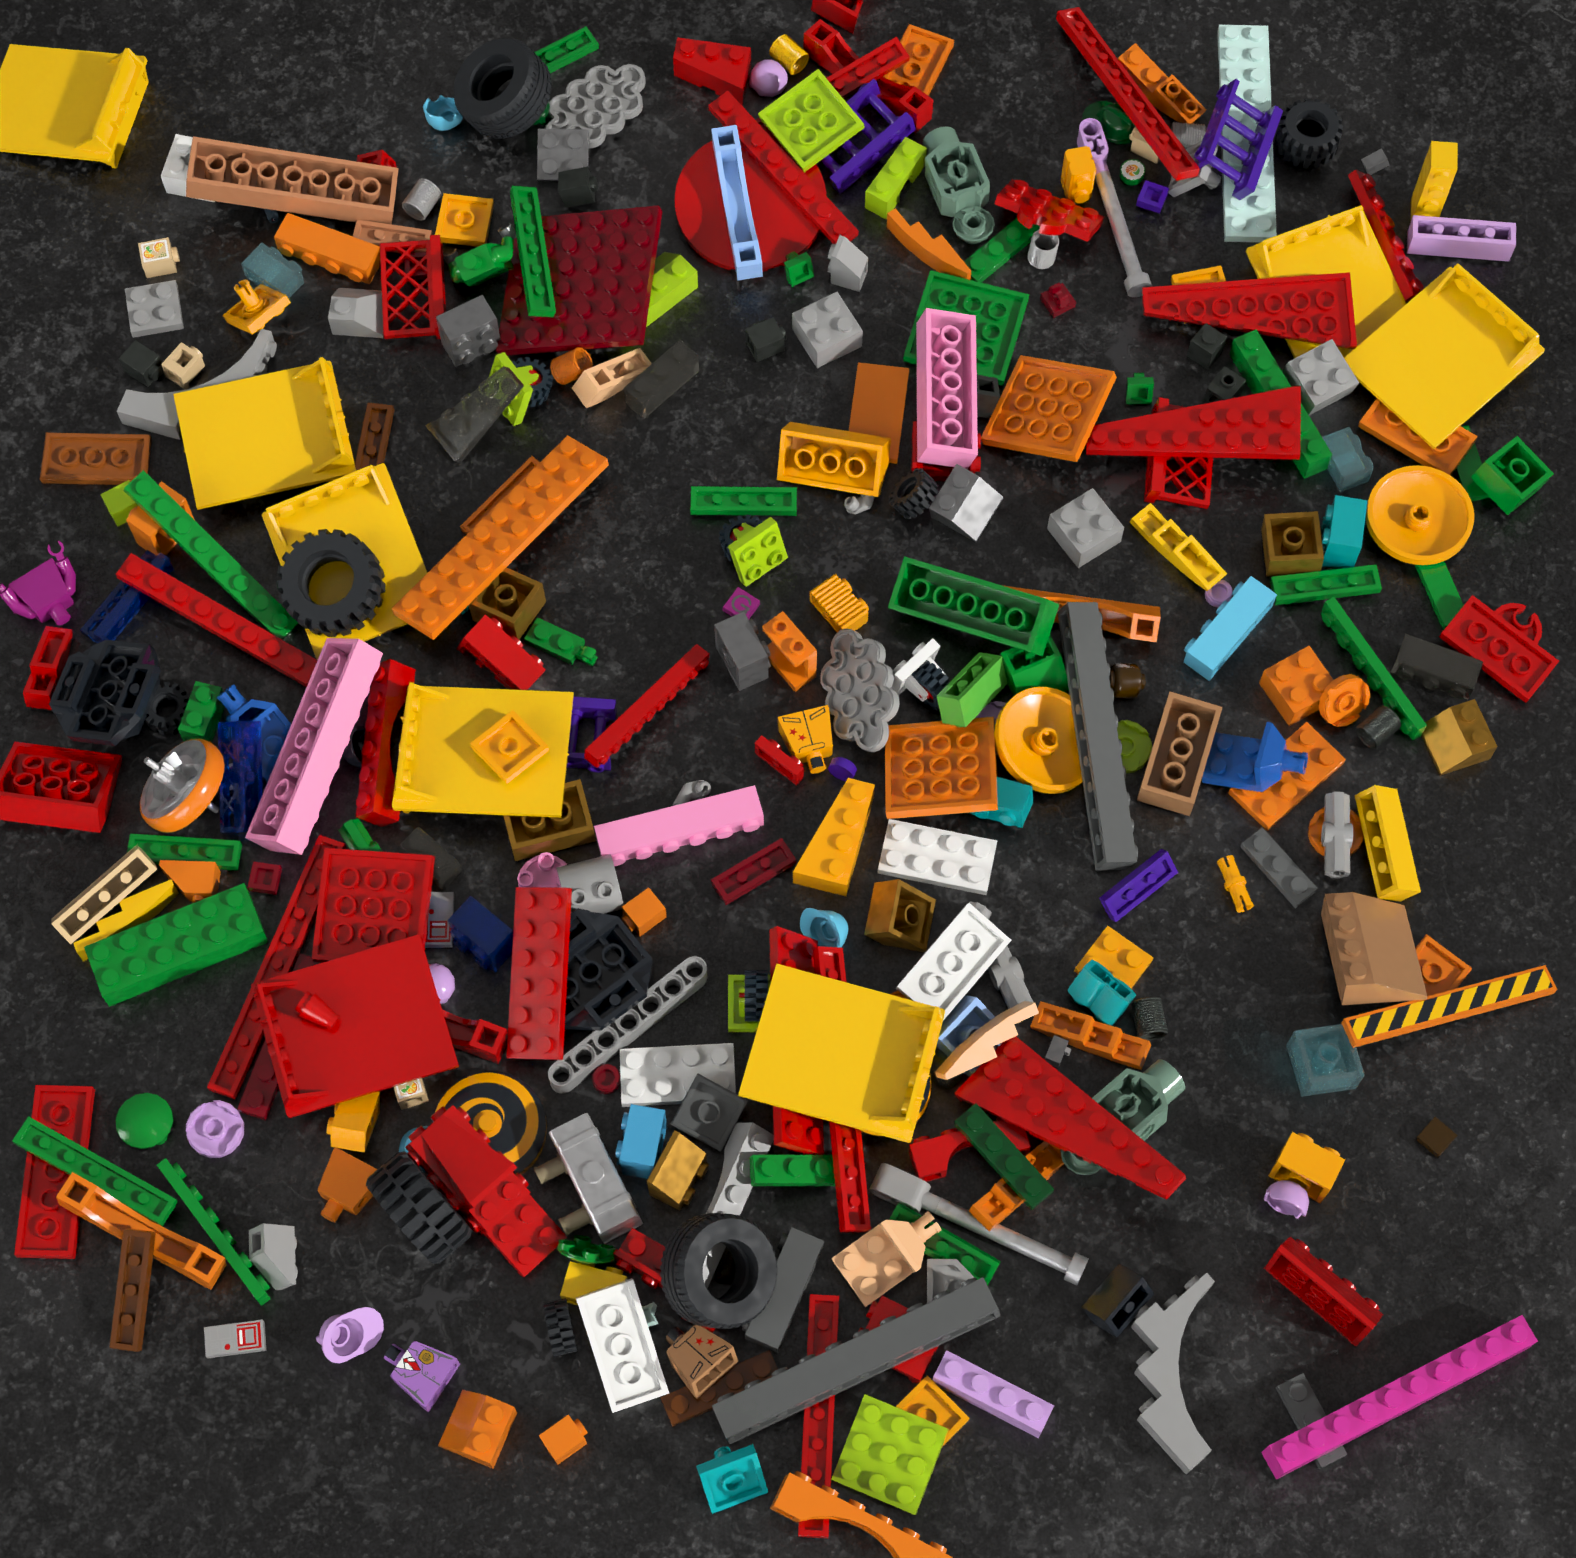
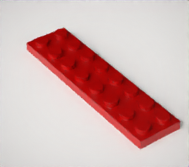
M779 926L769 929L770 981H772L776 964L815 974L813 949L818 946V940ZM773 1106L774 1145L807 1155L824 1154L823 1119Z

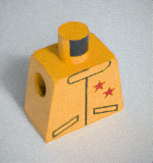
M828 705L779 716L778 730L790 755L795 756L802 763L808 762L810 773L812 774L824 771L826 766L823 758L830 757L833 751Z

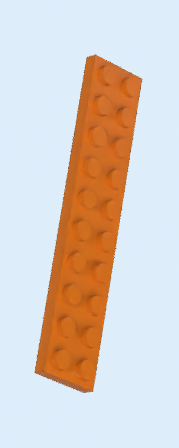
M567 435L392 607L393 615L434 640L609 465L608 459Z

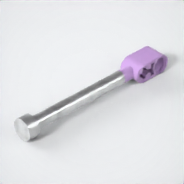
M1087 118L1079 125L1077 145L1078 147H1090L1092 160H1094L1096 167L1095 179L1127 274L1124 285L1128 296L1140 297L1142 296V287H1152L1149 275L1141 270L1106 163L1109 147L1102 126L1098 120Z

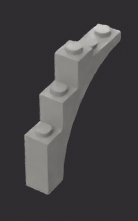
M261 329L253 345L237 363L223 374L204 384L169 393H144L126 389L117 409L122 424L181 440L182 434L173 394L266 374L269 358L275 355L277 348L272 332Z
M1208 1273L1201 1278L1195 1275L1184 1286L1187 1290L1180 1297L1174 1294L1163 1304V1307L1166 1309L1165 1311L1156 1302L1150 1308L1145 1304L1134 1317L1136 1320L1131 1326L1154 1352L1152 1354L1148 1350L1136 1361L1139 1367L1134 1374L1157 1398L1155 1401L1151 1397L1139 1408L1142 1414L1138 1417L1137 1421L1186 1475L1212 1451L1198 1433L1186 1409L1180 1387L1178 1364L1181 1338L1188 1318L1197 1302L1215 1282Z

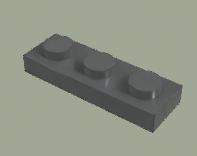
M1263 827L1241 843L1240 848L1295 908L1316 893L1318 888Z
M1304 1373L1276 1387L1298 1430L1326 1416ZM1342 1445L1315 1459L1318 1468L1321 1469L1345 1457L1347 1452Z

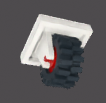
M934 639L930 640L927 644L924 642L919 644L912 652L913 657L908 662L903 660L893 670L894 681L891 688L897 692L898 696L907 688L925 705H930L931 709L940 711L937 695L950 681L948 680L949 677L934 662L940 645Z

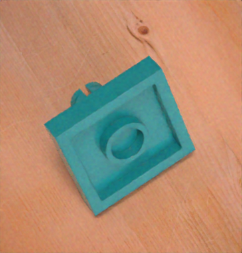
M753 1444L731 1452L729 1447H720L714 1452L715 1459L696 1466L712 1514L768 1493Z

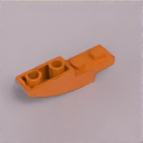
M1136 43L1118 57V60L1151 104L1179 123L1191 124L1206 112V108L1173 74L1168 77Z

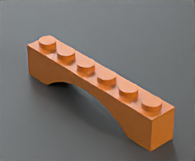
M1005 586L1058 603V611L1067 602H1098V609L1103 619L1102 630L1119 634L1129 639L1157 642L1161 617L1160 607ZM1058 613L1056 614L1054 623H1059Z
M73 1172L56 1196L60 1206L121 1240L124 1229L156 1232L153 1258L212 1290L227 1265L225 1257L200 1243L178 1235L149 1220L109 1195L97 1185Z
M795 1471L794 1474L789 1472L785 1475L770 1509L795 1522L810 1519H832L859 1527L875 1537L890 1552L893 1558H953L946 1554L947 1549L942 1545L932 1541L929 1545L919 1540L920 1535L915 1531L905 1527L901 1531L892 1526L893 1521L879 1513L873 1516L865 1512L866 1507L863 1504L852 1499L846 1502L838 1498L839 1493L836 1490L825 1485L819 1488L811 1484L812 1479L799 1471Z

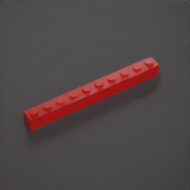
M696 644L585 749L584 759L596 768L601 764L604 765L612 754H616L623 743H627L635 732L641 730L646 721L649 722L657 711H661L668 700L671 701L679 690H683L690 679L693 680L701 669H705L708 666L710 653Z

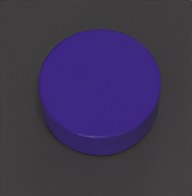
M835 757L832 759L828 771L837 779L847 781L848 778H854L857 768L850 760L843 757Z

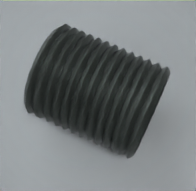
M1382 705L1357 726L1356 733L1366 746L1378 749L1383 742L1389 739L1401 727V721L1392 709Z
M1146 997L1138 999L1131 1004L1136 1033L1139 1038L1151 1041L1163 1038L1168 1034L1161 998Z

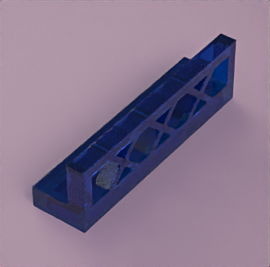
M147 550L141 557L146 562L151 560V565L169 575L174 570L169 558L161 552L156 556ZM121 581L80 629L81 633L96 643L104 640H115L150 597L132 586L126 592L128 584ZM117 603L116 606L110 612L109 608L112 606V604ZM96 623H101L94 632L91 631Z
M261 721L218 722V749L223 755L225 765L223 779L219 787L220 833L248 832L263 795ZM232 727L231 742L228 740V728ZM230 757L233 759L232 769L229 768ZM231 785L233 786L234 793L232 797L230 796L229 787ZM231 813L234 814V827H230Z

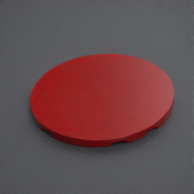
M767 132L774 139V141L787 153V151L773 136V134ZM710 141L692 155L681 171L675 190L676 218L684 238L694 251L710 263L731 271V269L735 270L713 144ZM740 144L749 202L762 259V271L766 272L768 269L780 265L784 266V262L788 261L785 255L793 251L798 255L803 254L815 241L820 233V229ZM815 164L804 173L826 195L822 174Z

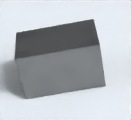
M1382 148L1361 159L1365 170L1370 175L1389 166L1388 159Z
M1054 1035L1045 1060L1052 1066L1059 1068L1063 1055H1070L1071 1048L1067 1047L1069 1041Z

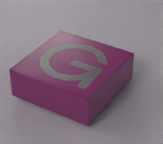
M738 587L723 606V611L730 616L744 611L749 620L759 607L760 600Z

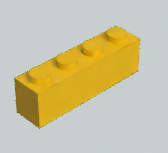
M1431 141L1411 197V220L1413 215L1440 217L1457 172L1458 143Z
M1374 785L1356 794L1355 800L1377 898L1400 902L1420 893L1421 890L1397 789Z

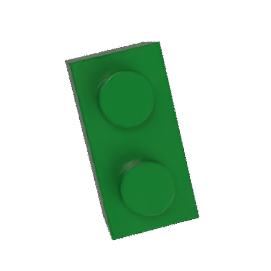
M195 681L178 728L183 741L204 739L211 743L213 742L225 708L221 701L216 698L222 692L224 693L222 687Z

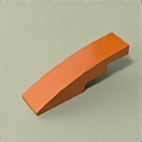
M896 208L887 213L886 227L902 245L922 262L937 272L971 279V270L943 235L933 239L919 221L910 226Z
M1040 1001L1037 1008L1039 1013L1034 1016L1030 1025L1032 1029L1052 1038L1056 1035L1069 1041L1068 1045L1091 1054L1142 1070L1151 1047L1149 1040L1125 1034L1121 1028L1094 1021L1093 1016Z
M1045 1141L1025 1156L1046 1180L1064 1165L1061 1149ZM1002 1178L994 1184L986 1195L972 1205L969 1212L990 1232L1023 1203V1200Z

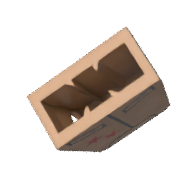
M694 1325L686 1333L680 1328L674 1327L666 1336V1341L672 1345L667 1350L670 1363L696 1399L738 1363L734 1347L702 1326Z

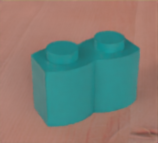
M1091 960L1083 967L1067 990L1076 1003L1090 1008L1098 1021L1111 1026L1121 1017L1136 996L1128 985L1115 978L1108 969L1094 960Z

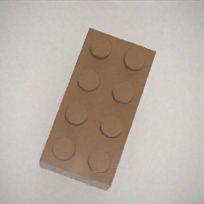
M1169 692L1137 801L1190 816L1222 711L1221 706Z

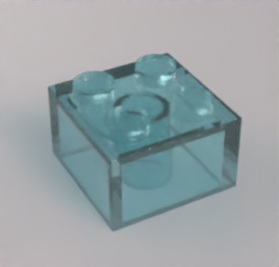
M1342 1024L1295 1030L1287 1043V1049L1301 1097L1356 1089L1365 1076L1357 1048H1352Z

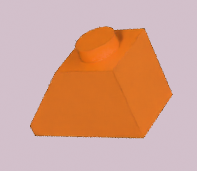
M160 860L159 866L169 880L172 879L176 888L189 902L195 903L218 893L221 871L216 862Z

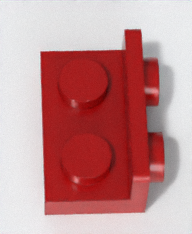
M632 1228L619 1250L616 1249L613 1253L614 1260L617 1261L616 1266L628 1274L634 1271L641 1275L642 1278L640 1280L651 1288L663 1287L661 1284L660 1266L662 1265L661 1258H663L662 1254L665 1251V1247Z

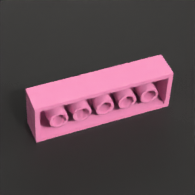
M926 308L916 323L917 462L955 467L958 464L968 469L978 455L976 316Z

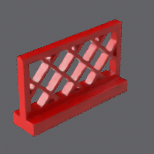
M430 235V240L380 243L384 339L435 335L437 339H441L436 316L446 312L443 245L440 235ZM426 248V255L420 261L410 255L416 249ZM397 250L402 255L393 264L386 258V251ZM406 258L415 264L407 274L398 268ZM419 269L427 273V278L421 284L412 279ZM394 271L403 277L395 287L387 281V278ZM407 282L416 287L408 297L399 291ZM420 292L428 297V301L422 307L413 302ZM395 294L404 300L396 310L388 304V301ZM408 305L418 311L410 320L400 314ZM423 315L430 321V328H418L414 323ZM396 317L405 323L400 330L389 331V324Z
M1159 397L1151 410V414L1185 407L1169 404V399ZM1147 457L1144 502L1154 503L1157 499L1208 509L1210 506L1213 458H1206L1205 461V457H1194L1195 459L1187 464L1182 457H1173L1182 467L1173 473L1167 466V461L1172 457ZM1197 462L1205 470V474L1200 478L1190 468ZM1184 471L1193 481L1186 487L1176 477ZM1171 480L1179 489V492L1176 494L1164 492L1165 484ZM1197 486L1203 493V500L1194 498L1188 490Z

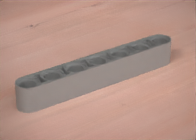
M697 956L684 960L648 989L645 999L603 1030H595L563 1055V1060H557L548 1070V1078L552 1089L560 1094L573 1090L592 1075L598 1066L607 1063L620 1052V1049L626 1048L702 988L708 979L705 961ZM693 968L702 971L698 977H691L687 974ZM669 986H678L680 988L678 993L671 995L666 992ZM648 1003L658 1005V1008L653 1012L643 1009ZM626 1020L636 1022L634 1028L628 1030L621 1027V1025ZM609 1037L614 1040L613 1044L609 1047L599 1045L603 1038ZM582 1055H588L592 1058L586 1065L577 1063V1059ZM564 1072L569 1075L565 1082L559 1083L554 1080L555 1076L559 1073Z

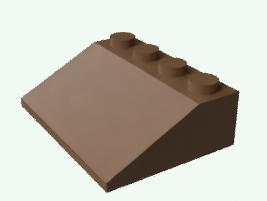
M1354 892L1325 894L1321 917L1341 1005L1427 1000V993L1405 905Z

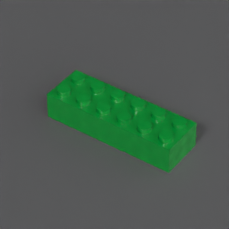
M904 556L888 608L1043 657L1059 604L1039 596Z
M242 883L87 945L84 948L101 995L110 1007L269 943L251 895L245 883Z

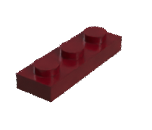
M781 838L711 879V884L725 905L797 864V860Z

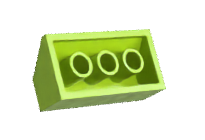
M664 252L655 260L646 327L698 288L697 270L680 254Z

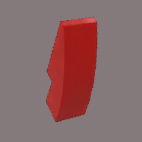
M45 627L30 662L31 674L23 690L26 707L52 710L49 703L68 660L73 635L72 629Z

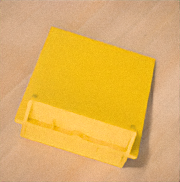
M10 44L0 68V152L100 161L112 168H117L148 85L145 67L147 64L146 57L135 55L129 48H125L124 52L116 54Z
M1362 205L1333 216L1328 215L1325 219L1266 239L1254 246L1248 247L1246 250L1258 279L1350 272L1357 346L1406 305L1404 297L1366 218ZM1286 339L1294 359L1321 345ZM1338 347L1343 357H1346L1354 350Z
M1457 263L1454 268L1449 267L1344 359L1357 380L1430 447L1435 449L1539 358L1545 349L1539 344V334Z
M320 357L318 361L310 365L173 394L197 510L336 480L345 474L348 475L356 471L331 361H326L323 357Z
M384 463L377 466L370 465L348 475L345 474L341 478L268 507L266 512L262 513L281 566L285 564L282 560L285 552L290 554L294 548L291 545L296 540L301 543L305 540L304 535L310 532L316 536L318 535V530L327 529L330 533H333V530L337 529L342 530L346 535L351 533L361 542L363 541L380 562L379 565L384 571L385 577L382 581L386 584L385 593H380V597L383 599L381 607L375 606L373 611L376 615L372 620L367 618L363 621L365 627L360 630L353 627L351 628V634L343 636L341 633H337L336 637H327L324 633L317 635L309 629H305L316 660H318L327 638L360 639L365 642L407 624L393 615L392 607L428 572ZM342 561L329 562L321 566L310 580L309 596L312 601L318 605H332L341 601L352 588L354 581L353 569L349 564Z
M409 682L404 717H400L403 725L399 742V756L392 801L393 810L403 811V813L415 811L561 818L574 693L419 686L414 684V682ZM513 710L548 745L549 751L506 784L471 748L470 743Z
M776 964L758 1028H756L757 1032L738 1096L910 1143L921 1102L924 1100L923 1095L928 1077H930L929 1072L932 1060L936 1054L935 1049L945 1010L937 1006L934 1007Z

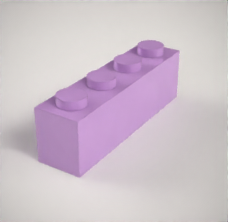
M1413 215L1407 231V254L1509 261L1516 246V223Z
M947 1350L933 1376V1381L938 1387L1039 1438L1054 1405Z

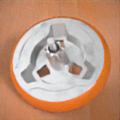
M190 739L174 747L159 763L154 762L149 757L144 759V763L153 770L141 794L140 812L142 818L150 827L164 833L175 832L191 824L206 808H209L214 813L219 811L220 808L211 801L222 782L225 765L222 753L214 744L204 739Z

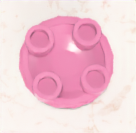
M548 852L535 856L528 860L520 869L517 877L518 886L561 887L556 868L565 866L567 863Z

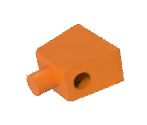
M334 1148L318 1187L320 1196L328 1200L320 1215L334 1223L343 1209L357 1215L373 1197L366 1186L367 1178L377 1169L338 1148Z

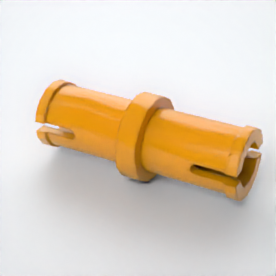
M1233 855L1226 856L1229 867H1227L1224 857L1217 861V865L1225 880V890L1230 892L1236 911L1239 913L1245 912L1242 900L1247 910L1254 906L1245 887L1246 879L1240 875Z

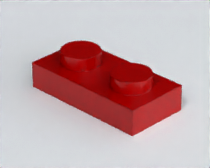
M760 736L755 742V754L797 786L804 778L802 762L793 755L789 757L785 754L781 746L773 739L767 740L764 736Z

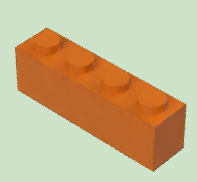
M290 213L286 214L274 236L277 249L281 254L287 257L294 256L302 259L309 265L324 267L333 274H343L355 282L362 281L370 284L381 264L380 246Z

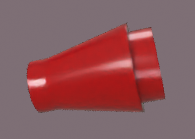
M308 991L295 1008V1011L300 1014L299 1017L324 1026L329 1030L332 1029L340 1017L316 993L311 994Z

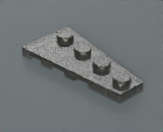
M503 366L479 384L477 390L471 394H466L461 398L460 403L453 408L445 410L441 413L442 416L429 422L426 427L455 462L461 463L524 385L510 368Z

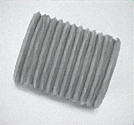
M1173 122L1171 130L1186 149L1203 140L1206 126L1205 124L1197 125V123Z
M421 178L402 202V207L412 218L420 221L425 220L441 197V191L433 182Z
M1037 230L1031 238L1028 261L1033 267L1046 269L1052 266L1055 261L1059 237L1058 235L1038 233L1039 230Z

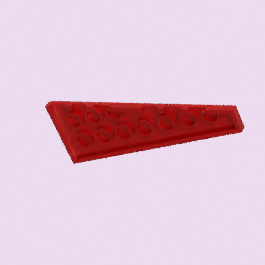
M1350 272L1142 287L1144 316L1199 325L1207 323L1211 327L1248 333L1257 329L1261 335L1323 344L1333 339L1337 347L1355 349L1357 347Z
M1301 386L1094 425L1086 443V455L1300 460Z
M1016 1036L1002 1042L995 1050L997 1057L981 1064L955 1092L956 1098L960 1101L964 1100L972 1105L976 1103L985 1113L989 1112L1010 1125L1014 1124L1028 1131L1029 1134L1066 1152L1068 1150L1089 1163L1093 1162L1116 1176L1120 1175L1136 1183L1137 1186L1166 1200L1186 1179V1175Z

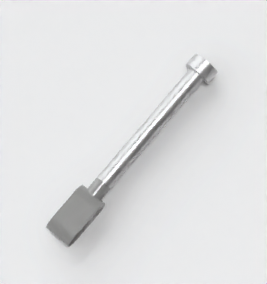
M881 1163L869 1188V1191L875 1196L896 1206L900 1203L916 1213H919L921 1208L1063 1272L1066 1274L1064 1280L1078 1285L1089 1258L1076 1252L1072 1258L1000 1224L989 1232L969 1210L930 1193L931 1186L926 1181L892 1165Z

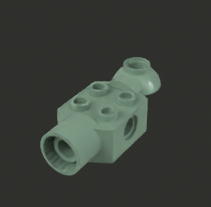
M951 127L936 128L923 139V146L927 148V156L925 157L926 180L941 215L954 217L953 229L957 236L968 244H979L992 234L995 226L992 215L983 209L989 202V179L973 144L960 142L955 130Z
M1158 1059L1143 1073L1126 1068L1092 1099L1145 1141L1167 1121L1168 1104L1185 1090V1083L1172 1065L1162 1059ZM1061 1149L1062 1161L1069 1170L1076 1174L1090 1175L1103 1168L1093 1162L1089 1163L1083 1160V1158L1068 1150L1066 1152Z

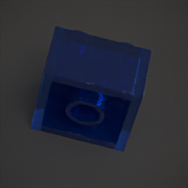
M472 896L448 919L451 929L450 934L454 938L453 943L461 951L466 952L468 950L475 956L473 958L474 961L486 970L489 967L492 971L496 972L512 955L513 930Z

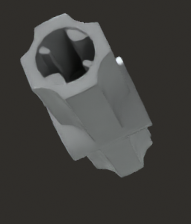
M1344 792L1328 793L1324 797V822L1321 831L1322 847H1325V875L1330 878L1348 877L1350 875V848L1353 842V824L1350 823V795Z
M1006 946L988 967V971L994 987L1000 990L1008 1009L1023 1001L1033 1002V999L1023 981L1024 974L1016 957H1012L1008 946Z

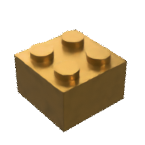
M1318 511L1264 514L1261 531L1266 575L1282 576L1321 571L1324 555Z
M506 567L469 604L472 620L478 623L486 614L489 618L497 619L502 624V630L506 634L520 639L546 603L543 584Z

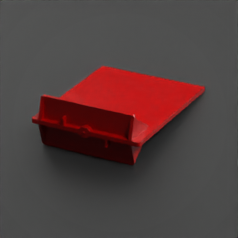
M420 934L251 984L260 1017L259 1022L262 1024L268 1052L277 1078L276 1081L278 1082L288 1118L459 1067L441 1008V999L438 998ZM307 991L311 994L316 993L335 1013L340 1015L331 1030L299 1017L300 1014L295 1011L296 1006Z

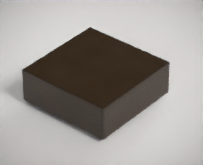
M1435 1116L1417 1136L1416 1140L1434 1156L1439 1158L1458 1135Z

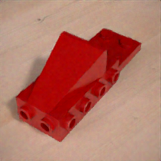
M454 1105L447 1110L442 1106L430 1117L433 1122L426 1129L420 1126L408 1136L411 1142L405 1147L408 1150L407 1154L418 1167L421 1165L428 1173L426 1177L437 1189L441 1188L447 1194L446 1200L456 1211L459 1209L467 1217L465 1221L476 1233L479 1231L481 1234H484L523 1278L557 1247L559 1240L566 1239L567 1236L532 1198L531 1192L527 1189L529 1184L526 1179L518 1172L516 1174L513 1173L518 1167L500 1151H495L488 1145L490 1139L481 1129L476 1131L469 1123L471 1118L461 1107L457 1109Z

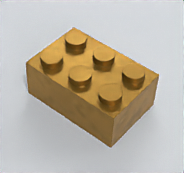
M581 779L565 783L561 818L504 815L515 861L538 856L545 852L550 853L596 841Z

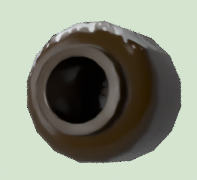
M1114 663L1110 666L1109 680L1110 687L1114 691V698L1133 699L1137 697L1140 690H1143L1146 684L1145 675L1141 673L1139 666L1132 663Z

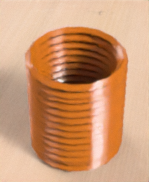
M580 347L554 358L550 365L553 378L561 385L577 380L584 370L593 367L589 353Z

